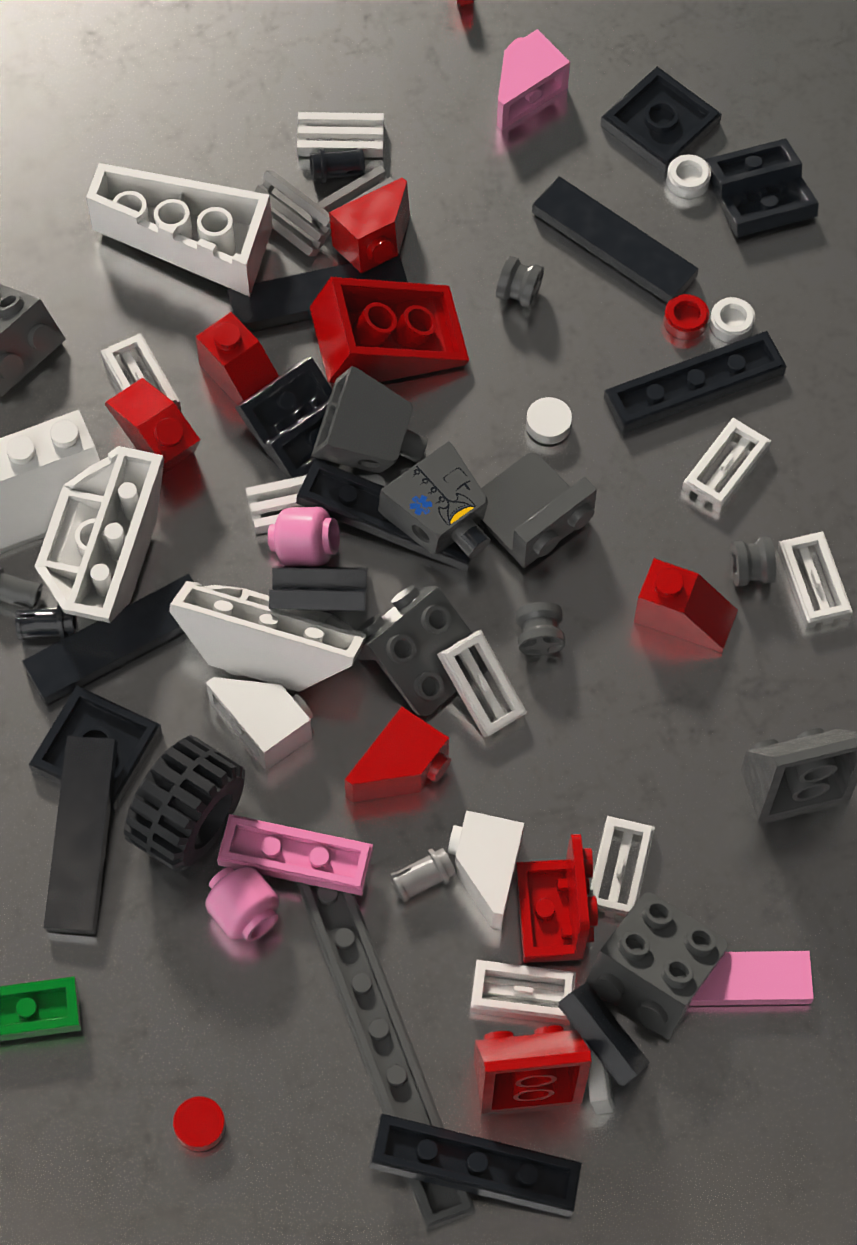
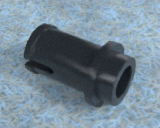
M321 148L318 149V153L310 154L312 180L320 179L322 184L331 178L361 177L365 175V159L362 148L326 153Z
M59 604L57 608L16 610L15 626L19 640L48 636H60L61 640H63L68 635L77 632V616L64 613Z

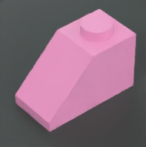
M538 29L524 38L515 39L504 50L497 107V126L501 130H504L568 88L570 61Z

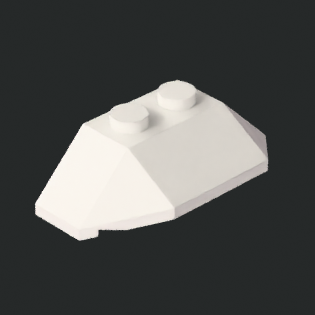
M118 446L108 453L107 458L91 465L63 485L35 568L64 613L111 623L130 603L157 522L164 466L163 455Z
M186 581L170 604L169 612L208 665L224 669L232 675L247 676L267 683L281 684L285 689L297 692L351 667L366 640L365 633L353 630L349 624L332 614L319 610L269 609L268 595L244 588L222 585L202 587L200 583Z

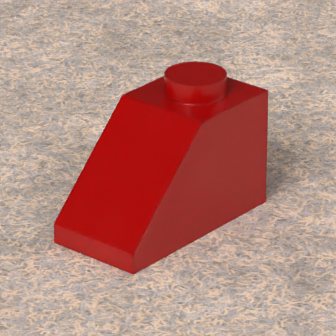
M401 177L329 212L333 247L360 273L366 272L398 256L410 217L407 181Z
M232 312L195 336L199 365L237 405L279 377L260 341Z
M141 378L105 402V406L137 450L163 455V474L195 453L201 439L175 403L144 378Z
M654 558L638 596L634 622L722 653L738 609L699 573Z
M401 707L344 779L345 797L354 803L420 793L430 780L436 783L449 767L451 758L448 757L449 737L404 707Z

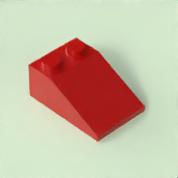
M331 277L310 305L328 383H335L336 378L352 366L360 369L378 382H384L465 366L469 362L450 286Z
M551 1025L537 1028L532 1035L514 1036V1033L511 1031H495L485 1034L483 1036L484 1040H475L474 1061L481 1114L582 1103L592 1058L590 1049L577 1030L564 1031L562 1026Z

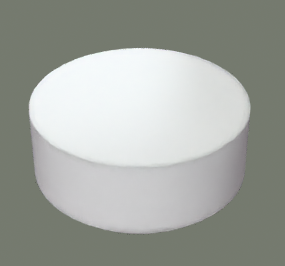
M690 154L681 155L669 164L666 183L674 195L684 199H694L707 191L711 170L707 162L702 158Z
M735 297L724 298L718 301L712 309L709 322L711 332L716 338L726 343H734L748 338L754 328L755 312L752 306L745 300Z
M545 397L531 404L527 411L526 428L529 435L535 441L542 444H556L563 441L570 433L572 413L566 403L557 398Z

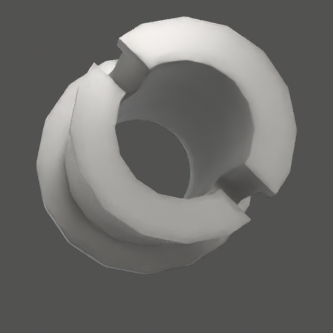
M431 848L427 850L428 856L390 874L391 880L403 902L440 882H443L444 885L450 883L449 878L455 875L456 871L443 848L437 851Z

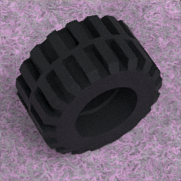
M190 735L182 738L155 762L137 789L125 821V839L173 871L180 872L186 870L209 851L226 828L229 814H234L243 792L245 769L197 737Z

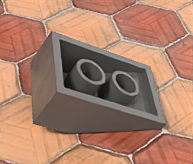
M816 728L799 734L793 740L778 743L775 739L765 740L747 750L741 771L758 821L851 799L857 784V732L845 729L824 732L823 729Z

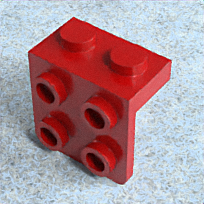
M570 834L566 860L516 862L523 963L583 960L586 944L594 942V926H598L596 896H587L590 892L589 878H593V855L591 848H583L581 834Z

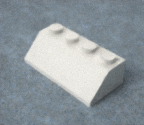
M79 410L0 438V554L44 538L63 485L91 465L100 461Z

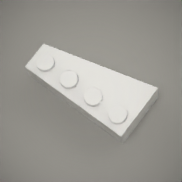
M103 163L98 164L86 196L92 230L250 297L273 228L269 194Z

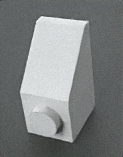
M213 677L206 682L210 704L266 771L312 739L311 719L313 714L309 706L298 694L291 697L281 684Z
M466 810L463 827L453 826L448 854L455 855L456 875L490 927L502 931L516 870V862L518 861L522 844L524 823Z

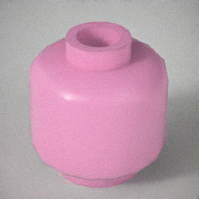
M290 507L283 509L279 513L276 523L271 524L268 529L269 549L271 552H276L280 562L287 567H320L326 565L331 555L337 554L339 549L340 531L337 520L330 518L328 512L322 507Z
M246 866L234 870L232 867H226L218 872L209 882L211 891L205 901L206 910L230 939L240 940L245 938L249 942L254 941L267 933L277 922L278 914L276 911L279 907V897L255 868Z

